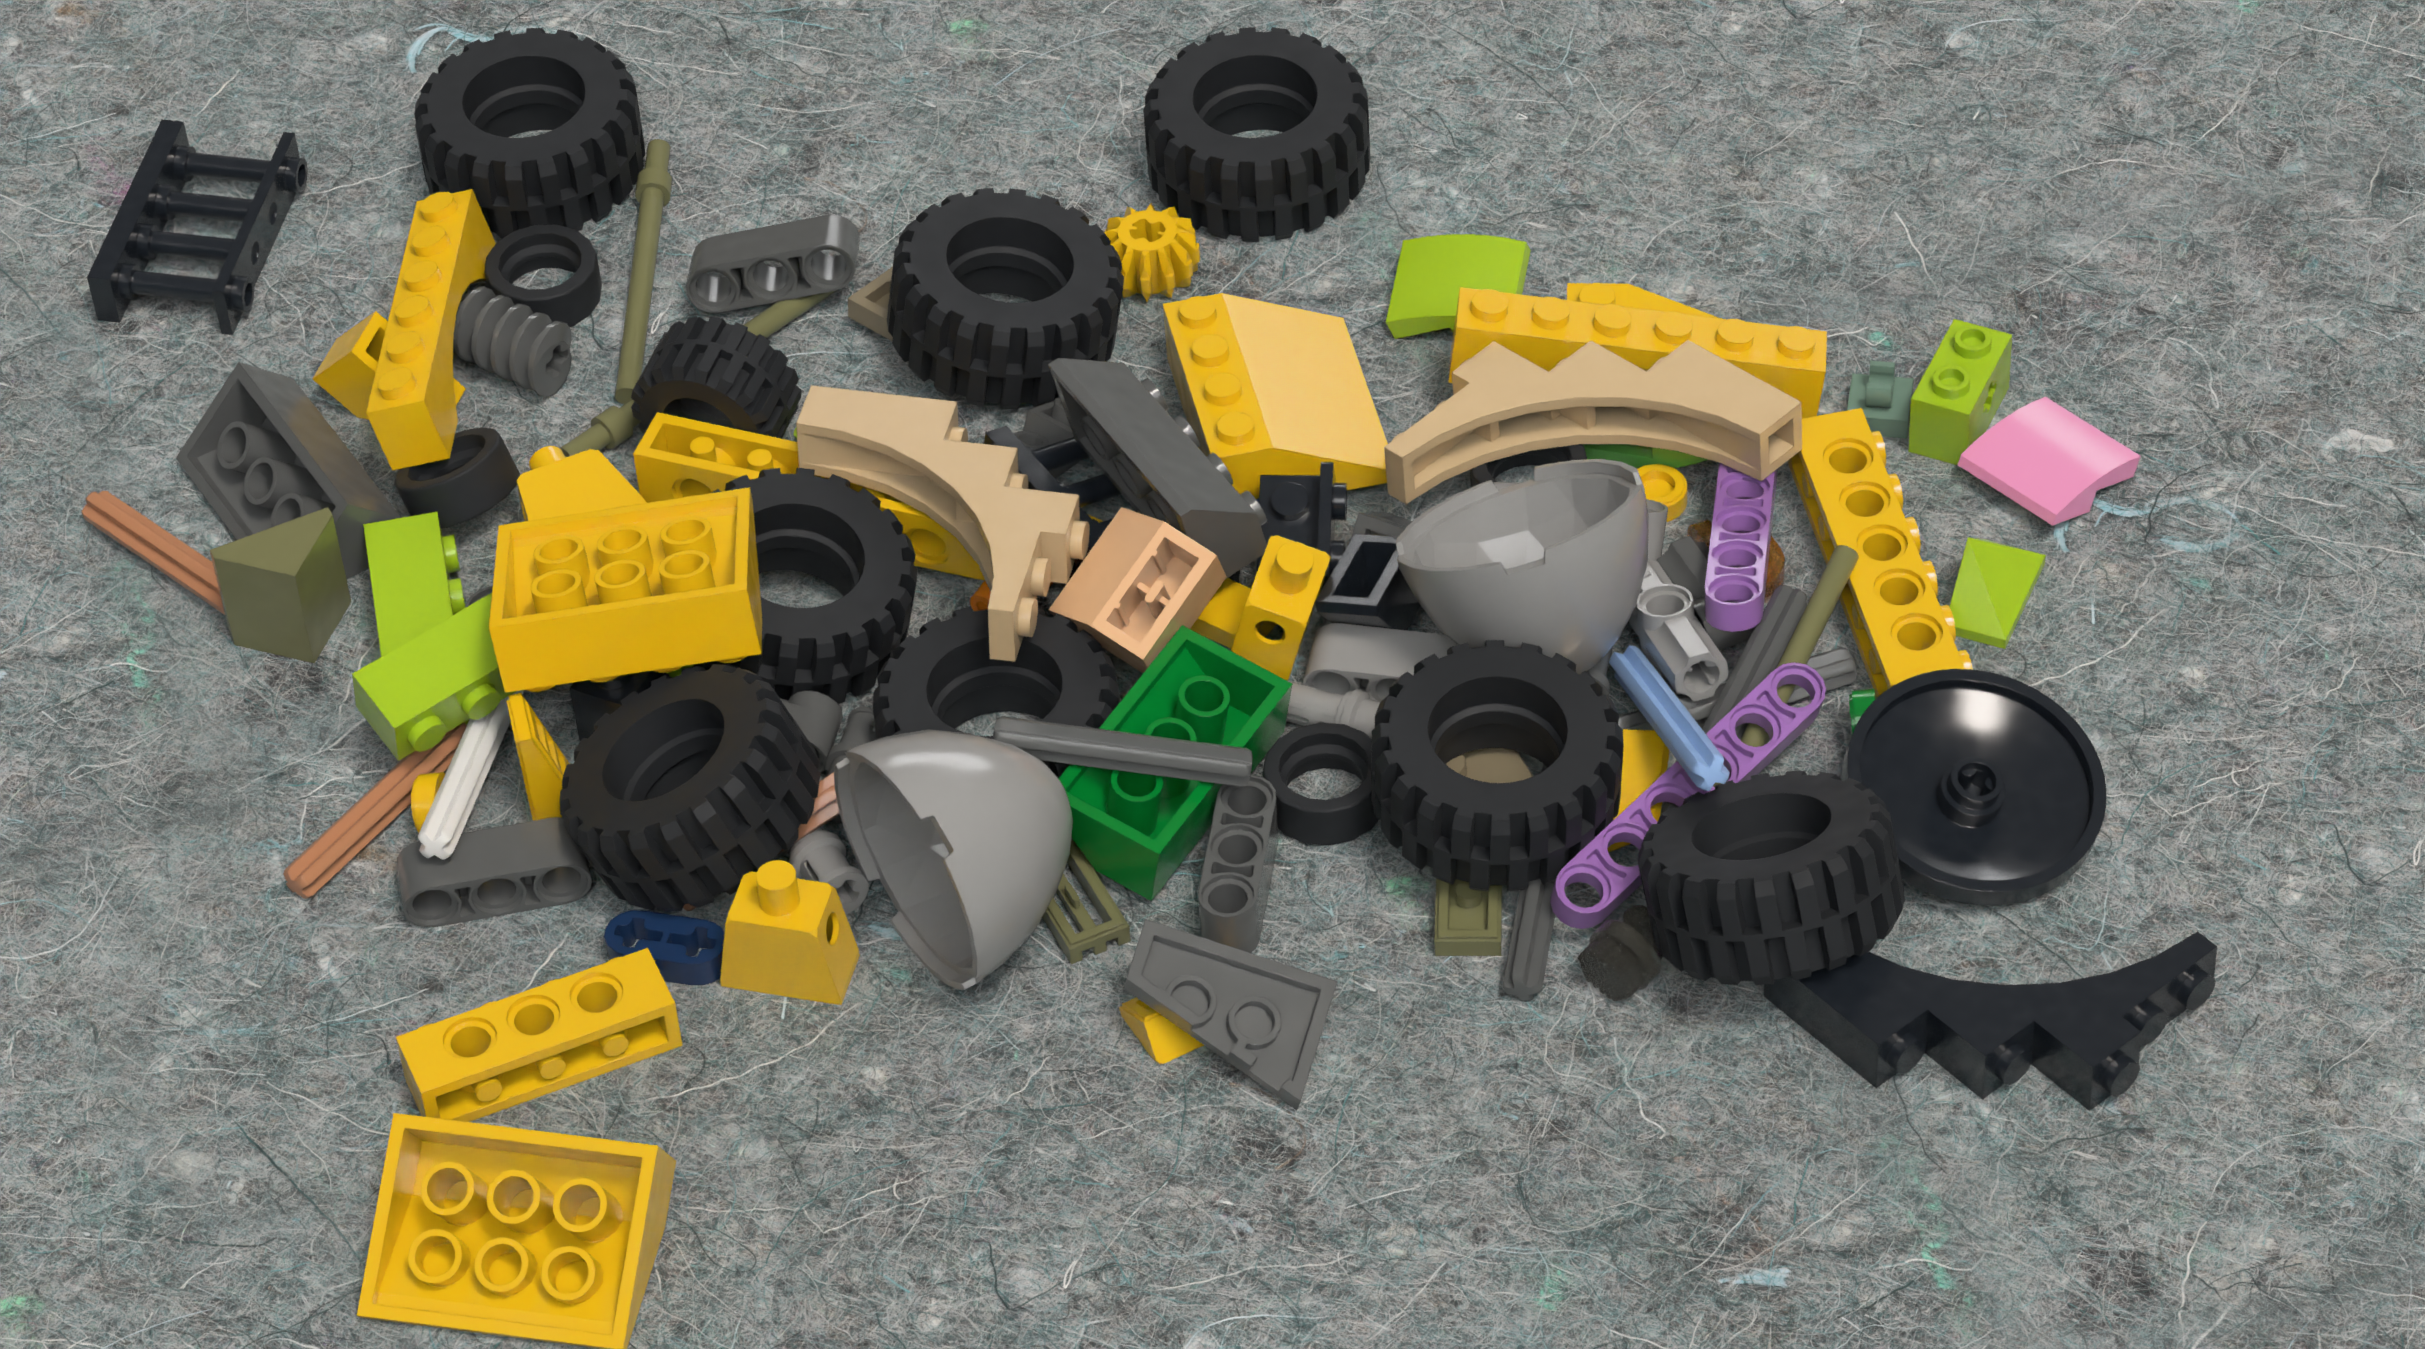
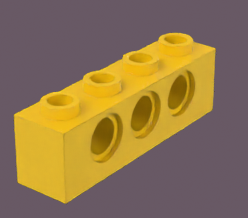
M648 948L623 957L613 958L606 963L560 979L548 981L541 986L498 1001L488 1002L473 1010L436 1023L423 1025L416 1030L396 1036L404 1077L421 1116L471 1122L683 1046L675 1001Z

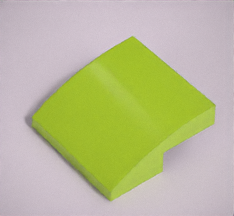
M1446 234L1403 240L1386 318V324L1393 337L1399 339L1445 328H1451L1453 332L1460 287L1479 290L1492 289L1499 292L1522 295L1531 252L1527 242L1506 237L1477 234Z

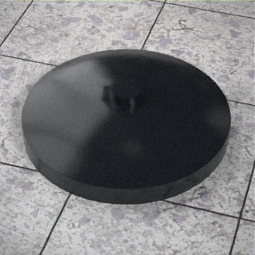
M1947 669L1922 673L1908 678L1883 692L1870 704L1858 721L1848 745L1842 769V781L1851 778L1861 782L1886 804L1887 811L1891 816L1902 879L1932 895L1965 904L1991 906L2013 904L2041 896L2061 885L2079 869L2089 855L2102 826L2106 809V783L2100 759L2093 744L2076 720L2055 701L2037 689L2015 679L1987 671Z

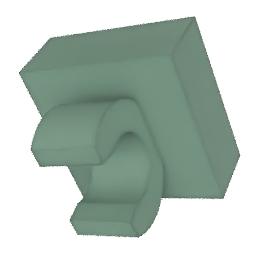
M1870 360L1869 375L1852 373L1847 410L1862 408L1871 432L1880 431L1882 437L1907 439L1914 378L1895 377V362Z

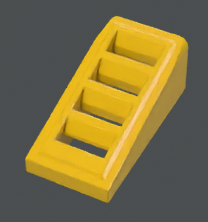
M522 693L508 695L509 700L506 702L532 820L562 817L560 814V791L562 790V778L566 766L570 763Z

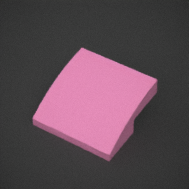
M2043 397L2016 410L1987 430L1961 454L1958 466L2053 526L2090 512L2097 490L2134 477L2141 456L2049 398Z

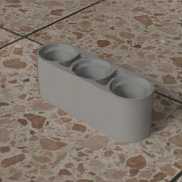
M1343 623L1328 624L1322 626L1315 633L1303 685L1343 695L1348 691L1359 689L1369 693L1370 699L1381 702L1389 695V688L1405 672L1414 675L1415 664L1434 653L1438 658L1447 656V649L1458 644L1444 634Z

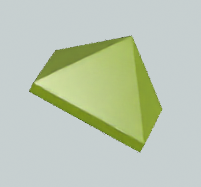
M1968 537L1950 603V609L1955 622L1956 636L2006 649L2045 565L2046 555L1987 539Z

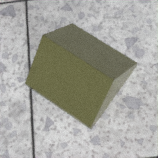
M329 507L210 550L229 634L234 645L310 663L316 662L351 604L334 519Z

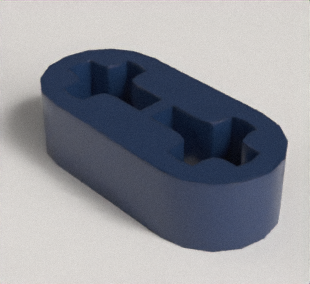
M630 910L614 917L605 928L604 939L609 960L648 948L666 982L706 985L715 982L721 976L724 931L714 922L664 913ZM636 939H641L637 941L635 947H632L635 944ZM699 948H706V949H702V950L699 952L698 956H695V955L698 953Z

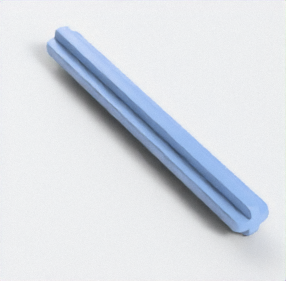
M1629 645L1623 654L1614 652L1609 661V664L1615 670L1614 677L1694 784L1704 791H1710L1715 782L1725 784L1730 772L1723 764L1724 757L1641 649Z

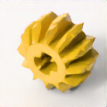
M1150 203L1146 210L1136 211L1131 207H1127L1124 217L1108 218L1107 228L1104 233L1111 241L1110 245L1118 252L1122 263L1121 273L1124 276L1123 298L1140 293L1148 302L1153 294L1161 293L1168 298H1172L1175 287H1190L1193 272L1198 270V262H1200L1199 243L1196 242V233L1192 227L1191 219L1178 217L1175 207H1169L1161 212L1156 211L1152 203Z

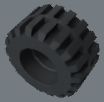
M699 316L687 319L686 323L676 322L670 326L668 332H664L633 388L631 399L634 400L631 409L633 417L641 421L638 427L643 435L656 413L659 412L782 439L799 407L801 389L796 386L799 378L795 369L786 366L788 358L782 351L774 350L769 345L771 341L761 334L757 336L749 332L748 327L737 322L734 325L728 324L723 318L710 317L709 321H705Z

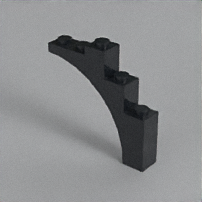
M2197 931L2157 956L2111 973L2061 983L2000 985L1949 979L1900 966L1868 951L1862 956L1854 954L1847 958L1846 964L1830 971L1827 968L1811 972L1810 977L1793 980L1792 977L1775 979L1774 984H1764V997L1875 1088H1878L1897 1073L1903 1074L1910 1071L1918 1064L1923 1055L1927 1054L1983 1100L2002 1085H2011L2017 1082L2032 1065L2090 1111L2109 1096L2123 1094L2134 1083L2140 1071V1044L2147 1045L2153 1042L2161 1034L2166 1024L2187 1009L2195 1010L2199 1008L2210 997L2216 982L2214 974L2217 946Z

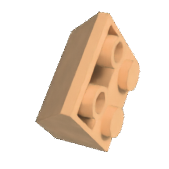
M1121 507L1049 608V612L1053 616L1057 613L1073 621L1077 626L1078 632L1084 629L1104 649L1141 673H1144L1182 625L1189 629L1192 627L1227 576L1215 553L1164 521Z

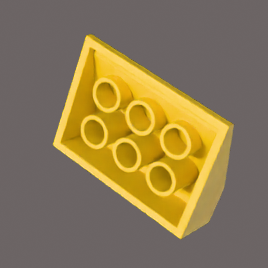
M1224 293L1194 296L1186 300L1163 304L1167 360L1187 422L1194 430L1200 442V447L1198 448L1205 456L1215 453L1222 460L1233 479L1232 486L1239 494L1247 490L1255 499H1258L1260 494V475L1320 476L1321 462H1334L1336 483H1347V490L1387 483L1384 447L1388 442L1344 318Z
M750 487L498 525L489 631L505 693L520 690L541 692L551 689L555 685L587 680L607 682L620 675L647 671L668 673L676 671L683 666L713 661L734 663L743 660L747 656L762 654V608L753 499Z
M393 1113L357 1316L366 1319L598 1349H627L665 1230L676 1160L658 1145Z

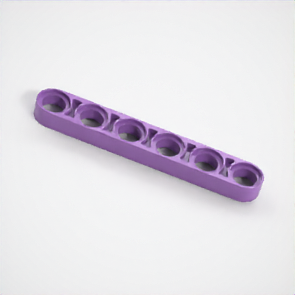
M1719 463L1705 580V618L1712 627L1730 632L1744 631L1755 627L1763 617L1778 469L1764 480L1759 481Z
M1796 662L1781 665L1771 672L1706 733L1724 757L1723 764L1730 772L1728 781L1733 780L1734 783L1750 780L1752 775H1758L1814 722L1820 712L1826 692L1823 678L1815 669L1806 664ZM1786 684L1799 685L1808 692L1811 703L1805 707H1791L1783 703L1779 698L1777 689ZM1744 723L1757 724L1768 733L1770 742L1759 747L1748 746L1737 737L1735 728ZM1676 761L1561 869L1556 877L1550 900L1553 913L1566 925L1579 929L1591 928L1601 923L1642 884L1638 865L1626 867L1617 864L1609 856L1608 847L1617 842H1627L1640 850L1647 831L1652 824L1658 823L1650 810L1653 805L1659 802H1670L1680 807L1683 805L1685 798L1697 792L1705 794L1710 791L1698 788L1679 762ZM1571 883H1587L1599 893L1600 902L1593 907L1584 908L1576 906L1566 897L1564 889Z

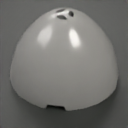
M1606 459L1571 460L1534 467L1533 480L1499 490L1493 481L1489 480L1444 500L1428 509L1410 523L1396 540L1399 569L1415 598L1437 628L1456 644L1468 643L1470 649L1485 647L1486 640H1504V647L1521 648L1522 642L1536 645L1542 648V654L1553 658L1558 653L1576 664V673L1581 674L1597 665L1620 638L1636 606L1648 562L1649 515L1645 489L1639 472L1635 467L1620 461Z
M928 729L886 736L845 752L847 757L834 767V786L839 813L849 843L867 881L880 879L898 910V913L890 920V923L905 944L935 977L948 986L959 990H964L977 984L1005 963L1031 936L1058 889L1070 855L1073 827L1069 799L1061 781L1043 761L1012 744L970 733Z

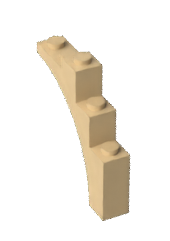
M1689 340L1685 341L1666 357L1657 360L1647 371L1595 342L1589 341L1571 356L1562 359L1549 372L1493 341L1472 358L1465 360L1452 372V397L1439 403L1433 411L1405 432L1395 436L1384 447L1388 494L1405 504H1408L1439 483L1484 463L1532 450L1578 444H1630L1675 450L1722 463L1762 481L1802 450L1801 401Z
M811 385L796 422L799 468L813 469L816 476L830 478L834 474L849 480L851 483L888 494L927 514L954 535L979 565L991 592L988 604L990 659L1015 662L1023 637H1033L1038 616L1037 596H1047L1050 582L1067 584L1075 559L1084 560L1086 557L1090 527L1089 522L1080 521L1079 495L1028 489L1027 474H1019L1018 448L968 442L967 428L958 426L957 401Z

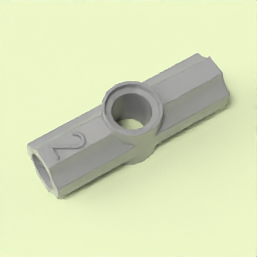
M1648 559L1637 603L1628 620L1639 637L1640 649L1655 668L1661 669L1676 693L1689 696L1693 702L1713 697L1719 685L1728 679L1727 661L1695 616L1692 593L1685 587L1673 584L1658 561Z

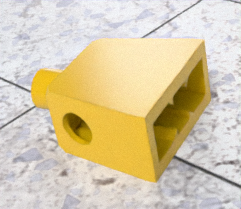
M543 447L537 450L530 458V471L522 473L516 480L524 521L646 503L638 491L599 450L589 449L565 457L559 447Z
M1278 535L1270 536L1248 595L1231 651L1284 680H1289L1315 609V601L1320 594L1331 556L1324 551L1309 547L1300 542H1295ZM1263 621H1271L1280 625L1284 630L1282 638L1280 640H1271L1263 637L1260 634Z
M782 860L769 861L763 864L757 872L751 871L744 874L725 923L720 976L721 986L842 1005L860 954L836 888L825 882L797 878L795 868L790 863Z

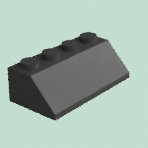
M1057 358L1048 364L1076 442L1138 513L1168 523L1215 553L1227 576L1226 579L1264 555L1267 543L1261 526L1267 522V518L1260 504L1249 491L1246 490L1239 494L1232 486L1233 479L1231 474L1215 453H1211L1208 456L1204 455L1198 448L1200 447V442L1194 430L1183 416L1179 415L1173 419L1166 412V402L1150 379L1146 378L1140 382L1124 363Z
M238 362L176 457L177 461L236 540L329 507L334 519L346 579L369 569L363 524L401 518L293 378Z

